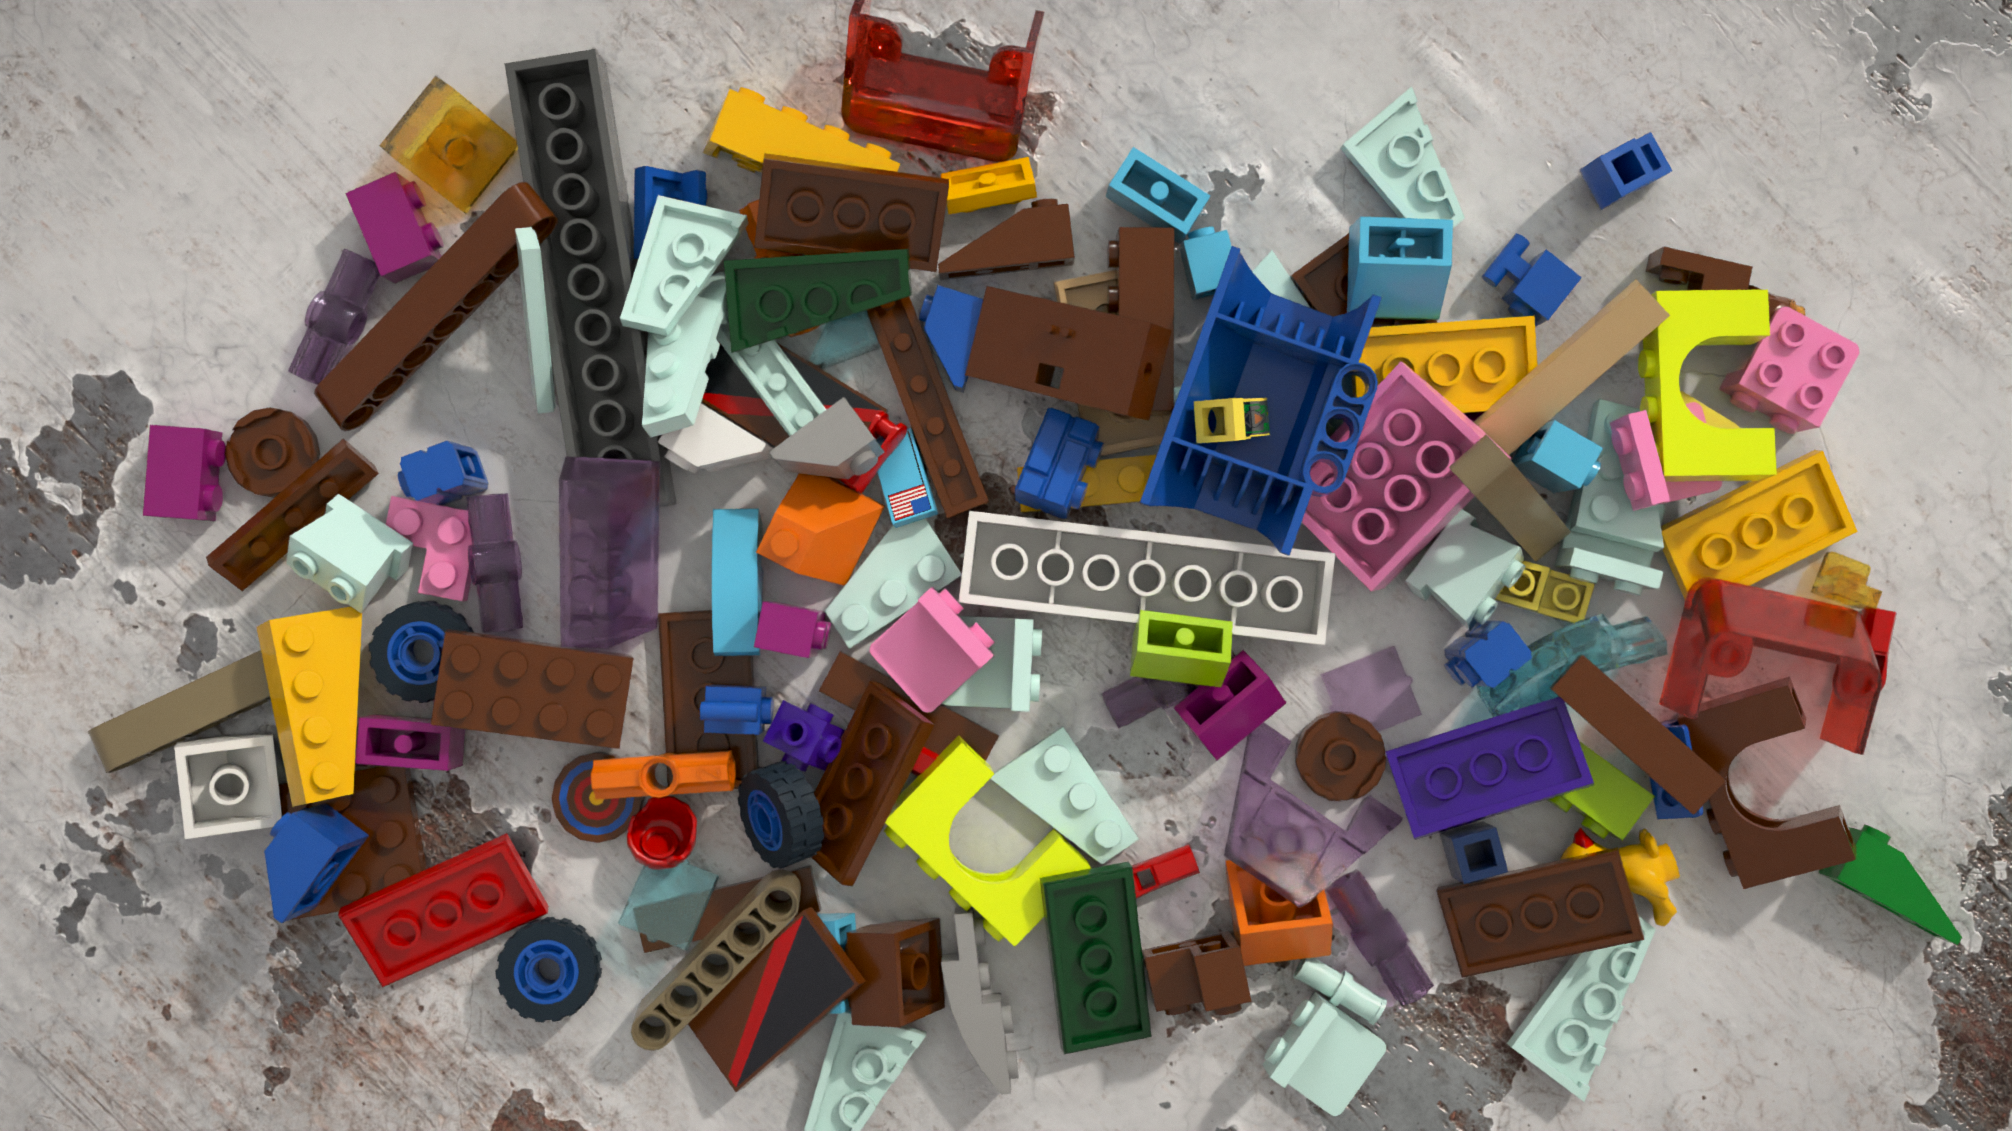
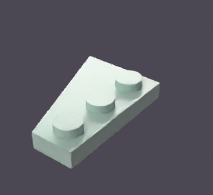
M1410 87L1348 139L1340 149L1399 218L1453 220L1454 228L1465 217L1446 170L1440 165L1432 145V135L1428 125H1424L1416 105L1418 100L1413 88Z
M658 195L620 317L622 326L668 336L749 224L747 215Z
M1599 399L1593 404L1587 439L1603 448L1597 458L1601 466L1597 475L1588 486L1582 485L1580 489H1577L1570 530L1658 552L1664 549L1658 505L1633 511L1631 501L1625 492L1624 475L1619 456L1612 443L1610 422L1627 414L1639 412L1640 409Z
M926 518L898 528L892 526L827 607L825 613L850 649L906 613L931 587L938 592L961 577L962 573Z
M1063 726L995 771L994 775L990 778L1100 864H1104L1139 840Z
M851 1009L838 1014L804 1131H861L882 1097L903 1070L904 1065L915 1049L919 1047L927 1032L906 1025L900 1028L852 1025Z

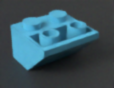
M1360 216L1349 227L1347 313L1357 309L1374 294L1382 297L1375 318L1439 320L1452 267L1453 220Z

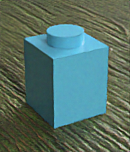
M1205 227L1188 233L1189 239L1184 240L1179 248L1192 300L1215 294L1232 247L1227 230L1215 233L1214 227Z

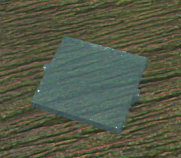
M688 859L677 867L670 869L652 870L643 866L618 924L646 935L647 940L652 943L659 940L687 951L719 876L690 865Z

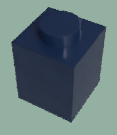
M1482 821L1440 833L1451 876L1461 883L1467 884L1508 872L1496 827Z

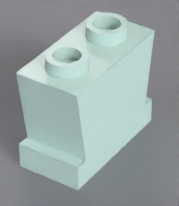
M338 494L327 503L325 515L290 535L286 564L300 577L310 579L327 590L338 602L348 604L362 613L389 576L397 581L408 570L413 542Z
M1462 509L1447 524L1405 581L1411 592L1424 601L1430 595L1434 596L1471 631L1477 622L1483 625L1491 617L1498 604L1494 599L1503 587L1511 588L1518 581L1525 569V565L1522 564L1524 555L1521 547L1480 530L1475 517Z

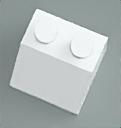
M700 404L693 426L662 434L658 440L659 444L669 449L664 456L665 458L694 474L697 473L699 468L712 473L773 458L769 451L774 448L703 404Z
M273 734L218 736L178 741L174 750L185 839L274 827L282 817Z

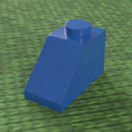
M937 285L934 296L926 295L919 320L926 322L924 327L926 336L954 389L964 393L969 377L965 373L983 299Z

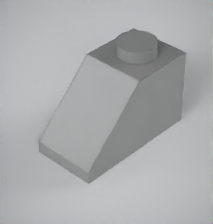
M845 397L769 451L786 472L849 479L853 475H862L876 465L878 457L885 453Z

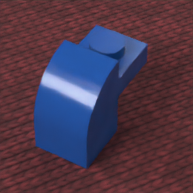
M1649 132L1638 139L1633 138L1599 156L1581 168L1579 172L1600 210H1603L1672 172V169L1654 136Z

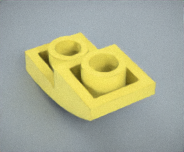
M1523 561L1522 564L1525 565V569L1518 581L1511 588L1504 586L1494 599L1528 611L1583 626L1595 584L1572 579L1569 577V574Z

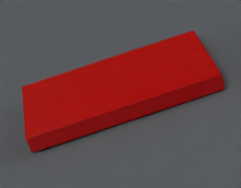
M506 833L340 908L338 916L383 988L548 914L549 906Z

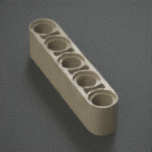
M1486 434L1449 466L1450 470L1535 562L1539 561L1571 533L1513 462Z
M261 650L89 730L88 734L106 773H112L131 766L176 745L178 741H185L271 701Z
M783 869L768 873L641 1000L631 1028L632 1038L639 1047L644 1050L654 1051L666 1046L795 917L798 912L801 894L800 880L795 874ZM780 890L788 893L791 899L787 902L778 903L771 900L768 894L772 891ZM744 922L753 923L758 927L759 931L753 934H746L741 932L737 925ZM711 954H719L725 957L728 962L722 965H714L706 957ZM682 985L689 986L696 993L691 996H684L678 993L675 988ZM657 1017L663 1021L664 1025L659 1027L651 1026L644 1019Z

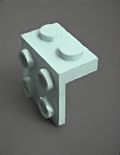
M1577 489L1574 490L1571 506L1565 524L1569 530L1571 526ZM1664 504L1658 505L1660 524L1665 512ZM1572 530L1560 543L1555 566L1571 570L1569 577L1572 579L1597 584L1598 578L1615 582L1614 590L1641 596L1643 589H1659L1664 571L1650 568L1654 551Z
M960 616L969 627L977 622L995 643L989 649L994 656L943 701L942 704L947 706L1011 708V711L1030 712V701L1039 702L1040 674H1031L1032 656H1041L1042 629L1033 628L1034 619Z
M1315 991L1309 1000L1305 999L1297 1007L1291 1018L1292 1024L1282 1037H1277L1270 1045L1265 1054L1263 1066L1269 1077L1285 1088L1289 1084L1330 1115L1338 1116L1344 1111L1385 1054L1386 1044L1381 1038L1338 1007L1333 1006L1327 999Z

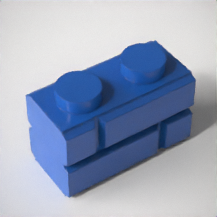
M1048 408L1015 487V500L1020 504L1037 510L1040 509L1061 519H1067L1071 507L1079 509L1088 487V483L1082 481L1087 466L1096 468L1104 447V443L1098 441L1099 426L1088 420L1072 417L1071 414Z
M444 441L428 447L427 451L419 450L401 457L400 466L402 471L398 472L399 484L406 497H412L416 501L446 505L462 499V495L471 496L488 488L489 483L478 452L472 447Z
M1486 621L1483 625L1477 623L1471 631L1465 632L1466 637H1459L1444 648V655L1449 660L1444 664L1448 673L1459 685L1462 686L1467 683L1471 688L1475 685L1494 688L1510 676L1509 670L1516 671L1532 659L1531 650L1510 623L1504 621Z

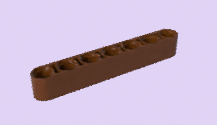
M520 182L504 191L318 384L314 395L341 430L351 431L367 422L519 267L516 228L532 227L535 230L539 245L553 232L557 226L558 218L529 183Z

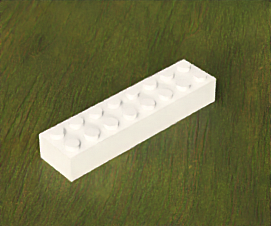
M969 511L959 602L1137 623L1140 610L1233 621L1232 634L1325 645L1335 553L1292 548L1290 555L1287 556L1279 553L1275 546Z

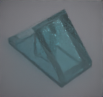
M865 310L826 323L809 362L823 370L880 349L867 311Z

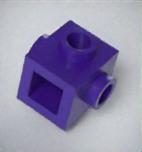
M783 700L763 742L783 751L784 755L781 761H786L787 764L792 763L803 772L807 771L809 765L825 771L828 764L837 757L841 749V737L845 730L830 723L834 714L812 703H809L807 709L804 710Z

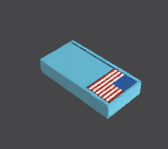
M909 428L903 441L878 471L890 518L895 528L938 515L913 429ZM882 437L876 439V441L881 446L885 441V438Z

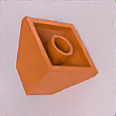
M799 473L774 513L756 553L797 574L845 586L869 541L885 505L864 494H859L830 477Z

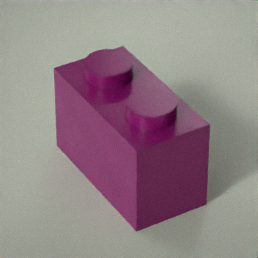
M393 172L345 193L381 277L396 284L430 269L440 259L439 249L443 248L444 244L435 225L432 222L427 224L421 210L422 207L426 206V202L415 181L409 182L397 172Z
M150 425L143 516L216 521V512L220 510L223 501L222 488L219 486L220 467L224 465L226 459V445L222 440L223 432L203 428Z
M763 601L754 647L804 658L818 656L819 650L827 649L832 623L825 621V611L775 601Z
M1242 650L1231 659V664L1221 687L1200 685L1178 703L1174 709L1192 733L1218 761L1283 707L1286 701L1269 676Z
M381 714L359 717L355 764L443 771L463 766L466 729L430 725L431 718Z

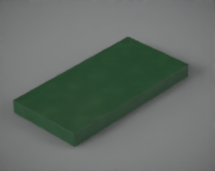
M1123 862L1040 878L1060 1047L1063 1053L1069 1054L1152 1037L1133 868L1131 864Z

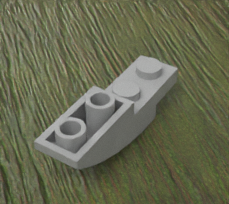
M956 907L954 919L958 953L942 954L941 959L944 984L951 1011L967 1048L985 1076L1002 1095L1011 1094V1079L1019 1078L1016 1050L1007 1051L1005 1035L1014 1033L1011 1005L1002 1006L1001 993L983 995V990H991L988 962L979 963L977 946L986 944L983 917L974 918L973 907L968 911L962 907Z

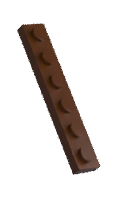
M910 297L866 310L947 519L989 503Z

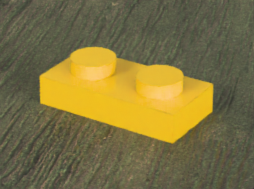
M1029 157L941 173V178L949 179L947 197L949 215L960 212H974L981 208L1002 204H1016L1023 200L1037 198L1036 185Z

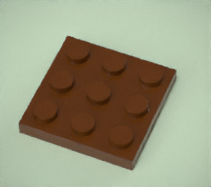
M380 766L354 771L353 794L292 807L288 782L278 784L282 816L288 812L292 814L300 811L304 807L311 808L326 803L369 835L317 907L292 920L339 912L340 908L427 869L410 768Z

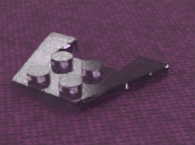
M1263 722L1247 736L1224 856L1301 908L1344 873L1358 858L1373 848L1387 833L1395 829L1401 823L1403 817L1369 795L1360 803L1346 830L1333 823L1271 780L1273 772L1292 741Z

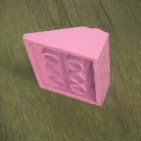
M1400 362L1377 386L1373 402L1342 485L1326 496L1318 497L1311 495L1302 523L1332 553H1335V556L1371 592L1384 589L1474 497V494L1450 470L1449 466L1486 433L1405 363ZM1343 422L1329 438L1335 442L1347 441L1350 431L1346 422ZM1496 444L1503 451V453L1511 460L1512 458L1498 444ZM1317 462L1311 466L1310 476L1315 484L1323 487L1332 484L1334 472L1330 465L1324 462Z

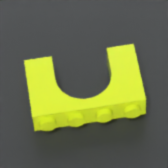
M1768 289L1655 291L1651 295L1670 316L1643 339V350L1638 358V373L1641 378H1644L1645 396L1641 399L1640 411H1647L1665 482L1759 481L1777 475L1775 428L1726 429L1710 426L1690 412L1683 401L1679 387L1682 363L1694 347L1703 345H1752L1770 336Z
M958 735L936 760L898 796L885 822L887 826L883 831L901 849L908 844L920 856L916 863L933 880L941 876L952 887L948 891L950 896L964 910L968 911L971 907L975 908L984 917V929L994 939L1000 942L1005 937L1015 947L1044 917L1040 878L1090 869L1091 866L1086 858L1055 828L1020 863L1009 870L999 873H981L963 865L950 849V828L959 810L994 775L991 766Z

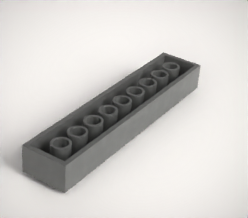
M596 49L504 63L523 182L531 185L558 218L556 228L539 246L541 249L550 353L576 516L594 518L675 505L676 498L670 460L664 457L668 449L658 443L662 435L650 438L642 427L648 332L622 326L620 320L638 260L634 259V234L607 65Z

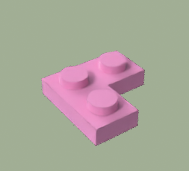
M391 496L386 525L413 542V546L427 549L418 593L467 601L484 518L483 513Z

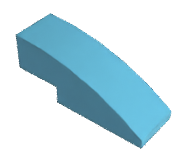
M759 508L713 509L712 630L713 653L715 656L760 655V648L754 647L763 597L762 555L756 553L763 535V523Z

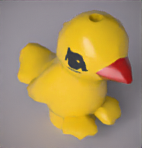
M1580 827L1574 834L1573 843L1563 852L1560 860L1609 848H1605L1593 841ZM1645 828L1639 830L1640 844H1630L1619 848L1631 892L1645 897L1651 903L1656 925L1664 927L1677 913L1675 905L1668 896L1669 891L1666 882L1680 878V874L1668 844L1665 843L1657 846L1655 838Z

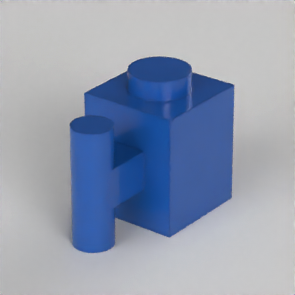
M1516 233L1481 277L1492 287H1496L1505 275L1514 281L1501 299L1509 305L1508 311L1513 317L1534 316L1535 326H1538L1550 319L1582 277L1547 249L1536 255L1528 264L1520 256L1530 243L1522 235Z
M714 684L706 686L705 702H701L700 720H704V733L760 735L765 732V724H771L773 721V697H766V686Z

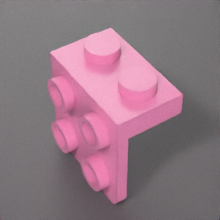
M1782 307L1774 312L1769 321L1770 336L1758 342L1744 369L1726 375L1719 390L1732 396L1730 402L1738 408L1748 412L1758 410L1771 417L1769 423L1775 428L1786 433L1795 434L1796 432L1820 427L1859 355V347L1856 343L1790 307Z
M1696 402L1687 403L1686 406L1690 412L1706 423L1701 405ZM1646 410L1627 414L1610 422L1613 447L1619 456L1624 475L1625 492L1631 501L1633 511L1714 492L1722 486V481L1665 482Z
M931 587L918 599V602L870 646V653L915 704L926 713L934 711L994 656L989 647L995 642L977 622L969 627L962 620L958 613L964 608L946 588L938 593Z

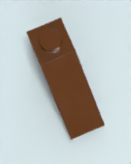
M1052 198L1031 202V208L1020 210L938 264L940 281L1073 265L1075 255L1069 204L1058 205V200Z

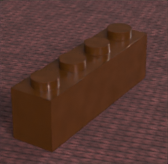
M1119 227L1116 240H1108L1107 264L1108 268H1116V286H1108L1107 311L1108 313L1150 322L1172 330L1151 415H1170L1174 408V228Z

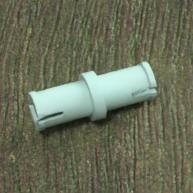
M1314 957L1301 959L1295 970L1294 979L1302 981L1327 996V1001L1336 1007L1341 1004L1368 1020L1372 1025L1378 1021L1386 1007V998L1380 997L1353 981L1352 974L1345 970L1340 973Z

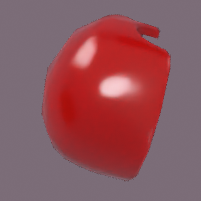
M674 796L652 797L648 799L646 805L637 814L631 817L627 828V846L637 862L652 870L677 867L688 858L695 847L697 819L690 806Z

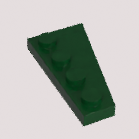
M909 249L724 261L731 353L912 296Z

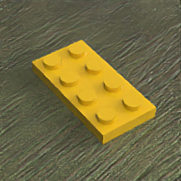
M1534 316L1371 327L1359 363H1364L1371 367L1376 374L1378 386L1400 362H1403L1462 413L1485 412L1538 366ZM1352 375L1353 397H1362L1365 393L1364 382L1358 376Z
M1813 450L1777 468V475L1759 481H1751L1661 526L1664 549L1662 550L1689 610L1698 612L1858 532L1823 451Z

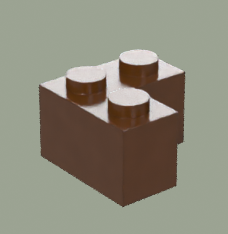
M1230 931L1142 950L1156 1012L1165 1010L1166 1015H1178L1192 1010L1191 1004L1201 1002L1206 1012L1214 1010L1215 1015H1227L1240 1011L1242 1009L1241 1004L1252 1002L1240 946Z

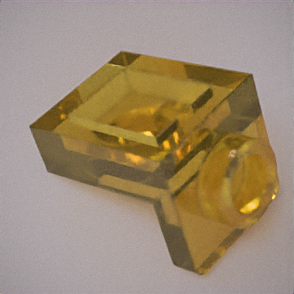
M1827 552L1822 560L1811 593L1853 609H1876L1883 591L1867 586L1868 576L1871 571L1869 565L1836 552Z

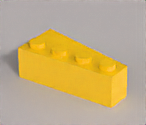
M740 87L738 92L729 89L703 150L704 154L717 159L720 151L731 154L732 160L737 162L738 167L753 173L756 171L762 172L765 153L895 172L898 171L900 163L890 159L892 153L871 143H867L865 148L848 141L850 135L847 132L831 125H825L823 129L806 122L808 116L787 106H783L781 111L764 104V96Z
M351 606L272 619L256 627L292 807L353 794L362 613Z

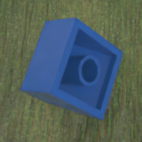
M326 803L311 808L304 807L292 814L286 813L277 821L270 832L274 839L264 853L274 918L282 924L315 909L369 837L367 833Z

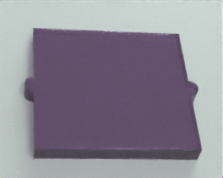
M1390 646L1320 674L1332 703L1329 710L1331 712H1352L1367 719L1378 732L1422 715L1410 686L1413 679L1411 676L1406 675L1395 646Z

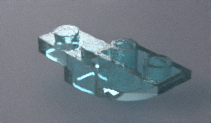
M1602 613L1558 629L1527 646L1532 652L1531 660L1516 671L1509 670L1510 676L1494 688L1477 685V693L1492 717L1499 716L1558 697L1549 687L1580 654L1584 655L1604 673L1668 655L1667 640L1648 616L1612 626Z

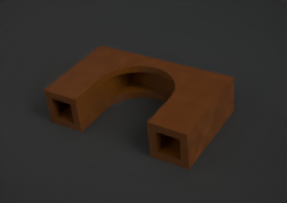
M1790 676L1681 709L1677 718L1678 725H1686L1688 727L1692 751L1726 780L1709 798L1712 808L1706 809L1712 831L1715 835L1722 833L1728 850L1723 851L1727 870L1731 877L1739 876L1743 889L1856 860L1857 847L1840 805L1793 818L1772 819L1758 815L1746 808L1736 797L1731 787L1729 766L1742 750L1752 744L1805 729L1806 717Z

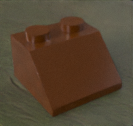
M940 918L870 924L846 932L847 943L845 953L866 980L862 986L848 997L852 1025L900 1028L945 1008L944 980L941 966Z

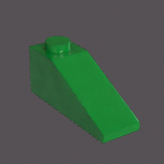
M1865 824L1861 830L1849 827L1857 847L1856 860L1820 869L1818 873L1934 937L1958 945L1962 936L1905 854L1888 845L1891 837Z

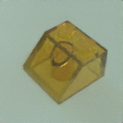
M436 75L379 145L396 161L465 214L518 150L516 139Z

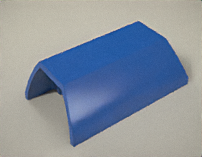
M1232 246L1140 503L1146 506L1195 509L1257 530L1275 545L1279 553L1289 556L1311 495L1322 497L1331 494L1342 485L1348 472L1377 390L1378 381L1376 374L1371 367L1364 363H1359L1382 297L1373 294L1357 309L1334 317L1272 294L1249 268L1240 252V248ZM1356 375L1361 378L1365 385L1364 395L1358 398L1346 395L1341 385L1343 377ZM1228 398H1267L1270 435L1256 436L1239 441L1197 443L1193 401ZM1211 409L1208 416V425L1211 432L1214 433L1216 417ZM1336 418L1346 422L1350 431L1347 441L1335 442L1329 438L1326 433V423L1330 419ZM1324 462L1333 469L1334 480L1330 486H1318L1312 481L1310 468L1314 463Z

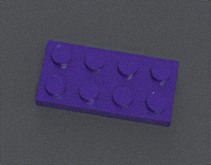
M1559 697L1385 751L1415 840L1594 785L1566 704Z

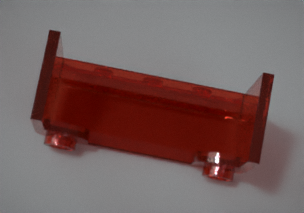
M855 0L849 14L841 116L847 127L854 132L993 162L1007 161L1016 154L1035 71L1044 11H1035L1026 48L1015 45L1000 47L993 53L989 71L902 53L903 35L900 28L888 19L870 15L871 0Z
M1714 577L1699 579L1690 587L1659 701L1660 705L1685 717L1697 720L1708 675L1723 678L1737 676L1747 667L1753 646L1836 664L1832 681L1833 690L1820 739L1860 755L1864 754L1882 687V677L1866 622L1858 611L1841 605Z

